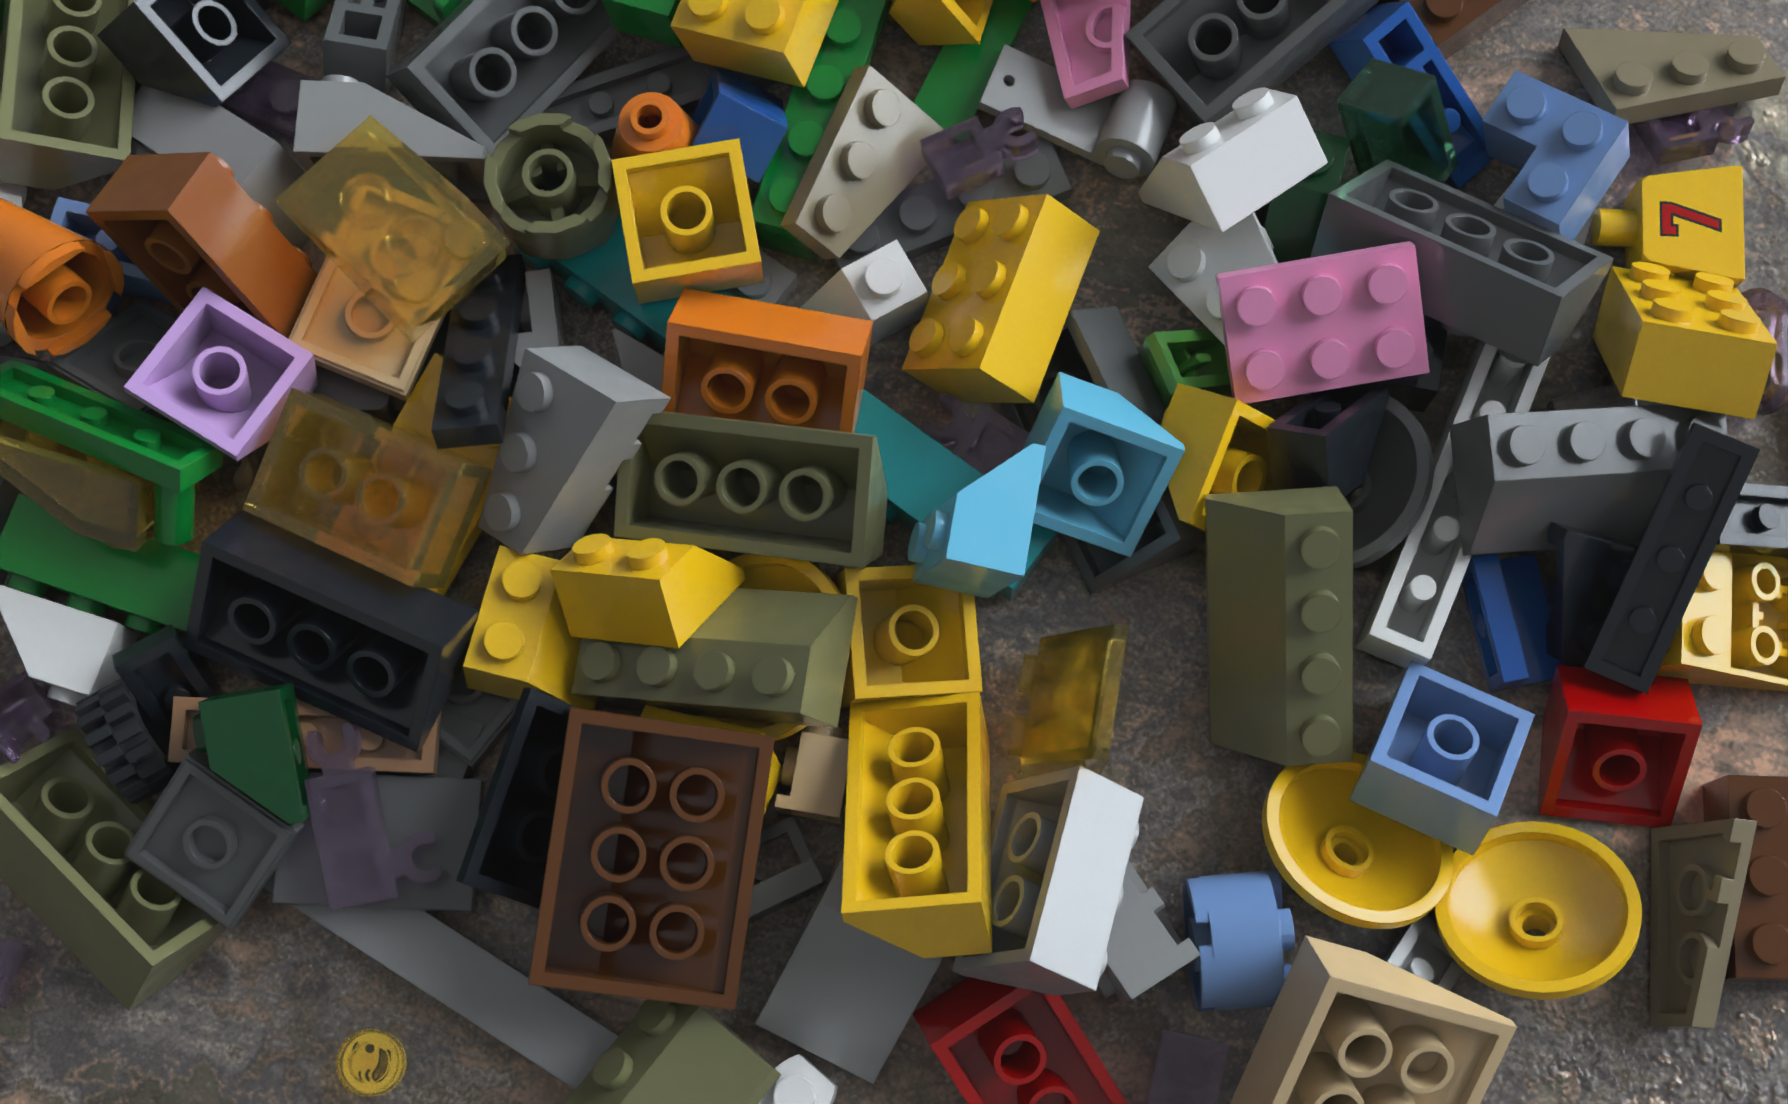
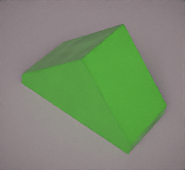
M1208 328L1154 332L1145 338L1140 356L1166 409L1170 404L1177 383L1220 395L1231 393L1225 345Z

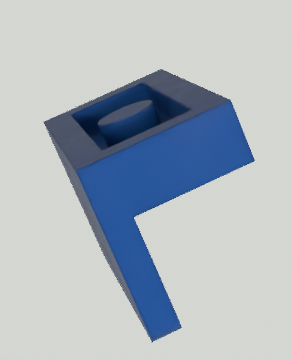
M1498 554L1472 557L1461 584L1489 693L1553 681L1557 664L1564 665V663L1546 653V629L1551 613L1536 557L1534 555H1525L1499 560Z

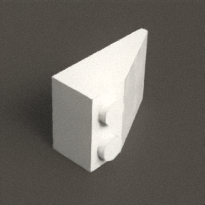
M1261 87L1251 90L1236 99L1232 104L1233 111L1215 123L1206 122L1184 133L1179 139L1181 145L1160 159L1138 191V194L1143 203L1223 233L1326 165L1328 161L1297 95Z

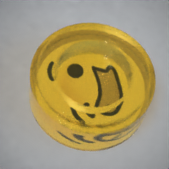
M364 1029L349 1036L341 1045L336 1058L337 1074L344 1087L356 1095L366 1097L381 1096L392 1091L401 1082L407 1067L406 1052L400 1040L393 1034L378 1029Z

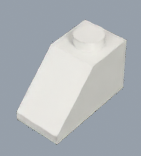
M896 239L839 270L800 308L873 321L871 346L920 320L928 303V291Z
M0 585V612L29 677L51 686L47 698L75 707L78 701L121 679L114 669L112 655L136 643L139 634L118 622Z

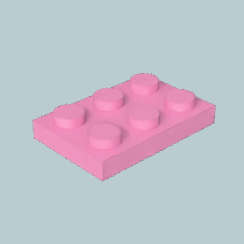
M1411 241L1215 274L1232 398L1238 399L1245 404L1430 373L1415 244Z

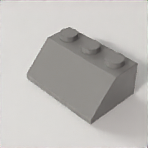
M1081 765L1003 783L991 826L992 953L956 956L952 971L962 976L1055 996L1096 991L1098 981L1107 965L1108 955L1106 949L1115 913L1118 911L1123 900L1124 891L1122 884L1131 849L1134 847L1139 835L1138 819L1144 797Z

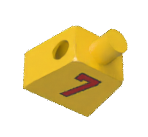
M1726 166L1648 175L1640 178L1626 196L1624 209L1597 208L1595 210L1591 224L1592 244L1594 246L1625 247V268L1631 269L1633 262H1648L1669 269L1671 271L1670 276L1694 280L1696 273L1705 272L1727 277L1734 281L1733 287H1738L1745 280L1743 167Z

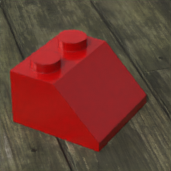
M1557 664L1543 715L1538 793L1539 815L1653 828L1671 826L1703 726L1688 679L1656 675L1648 694H1645L1584 667Z

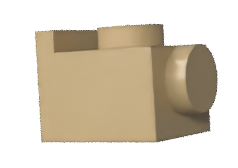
M806 726L804 732H801L799 748L787 747L782 769L781 785L791 786L790 796L777 794L775 809L778 814L793 815L794 817L842 825L846 805L848 739L842 738L844 729L840 727Z

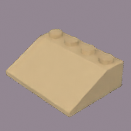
M1305 935L1230 1104H1480L1517 1026L1509 1018L1367 952Z

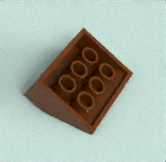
M569 706L531 954L528 985L735 1010L775 736Z

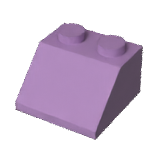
M202 287L125 384L124 390L132 397L221 452L239 461L282 433L316 388L318 379L314 354L207 288Z

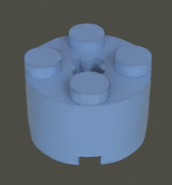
M1278 870L1208 875L1185 879L1186 883H1183L1184 937L1185 940L1189 938L1201 954L1192 960V965H1188L1191 988L1197 1010L1199 1012H1216L1274 1006L1291 969L1290 963L1284 964L1283 950H1293L1295 948L1293 918L1290 908L1282 909V887Z

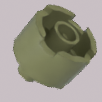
M537 113L511 124L507 128L509 134L497 144L492 156L488 153L484 166V187L505 234L517 245L519 250L530 257H540L542 259H571L592 251L595 247L606 244L615 232V222L620 214L612 162L603 139L597 133L595 136L587 127L573 122L571 116L563 113ZM562 183L560 187L551 191L550 185Z

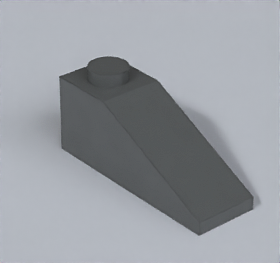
M335 0L323 39L324 76H348L389 95L392 83L386 76L397 64L407 7L406 0Z

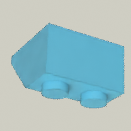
M1058 372L1022 448L1023 450L1032 443L1046 446L1033 523L1131 557L1185 452L1184 444L1119 393Z
M1032 443L957 492L940 507L933 509L931 514L923 520V523L917 522L915 524L908 547V560L916 562L913 582L989 598L1024 577L1046 446Z

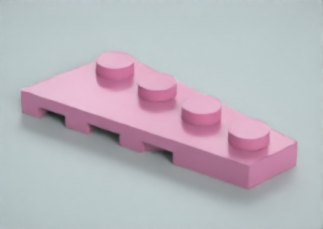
M1040 0L1063 97L1068 106L1074 109L1129 89L1130 42L1125 34L1130 30L1131 0Z

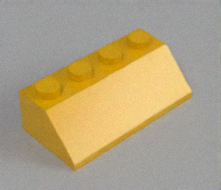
M980 691L850 703L841 904L842 919L844 923L921 958L992 953L990 742Z

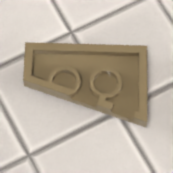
M1731 818L1651 828L1650 1027L1670 1029L1715 1028L1757 821Z

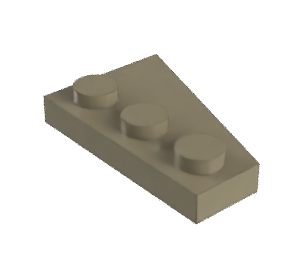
M1563 28L1558 44L1559 49L1595 105L1628 121V124L1779 95L1786 77L1757 36Z
M871 65L854 68L780 225L822 259L840 258L945 146L952 136Z

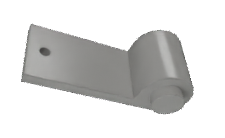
M1004 44L977 108L1100 164L1116 177L1133 179L1148 175L1153 171L1176 113L1177 103L1175 97L1162 86L1147 80L1135 79L1129 81V89L1071 109L1064 100L1057 68Z

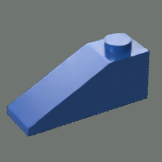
M1409 1L1375 4L1328 44L1358 91L1450 187L1460 189L1494 159L1487 155L1482 125L1483 118Z

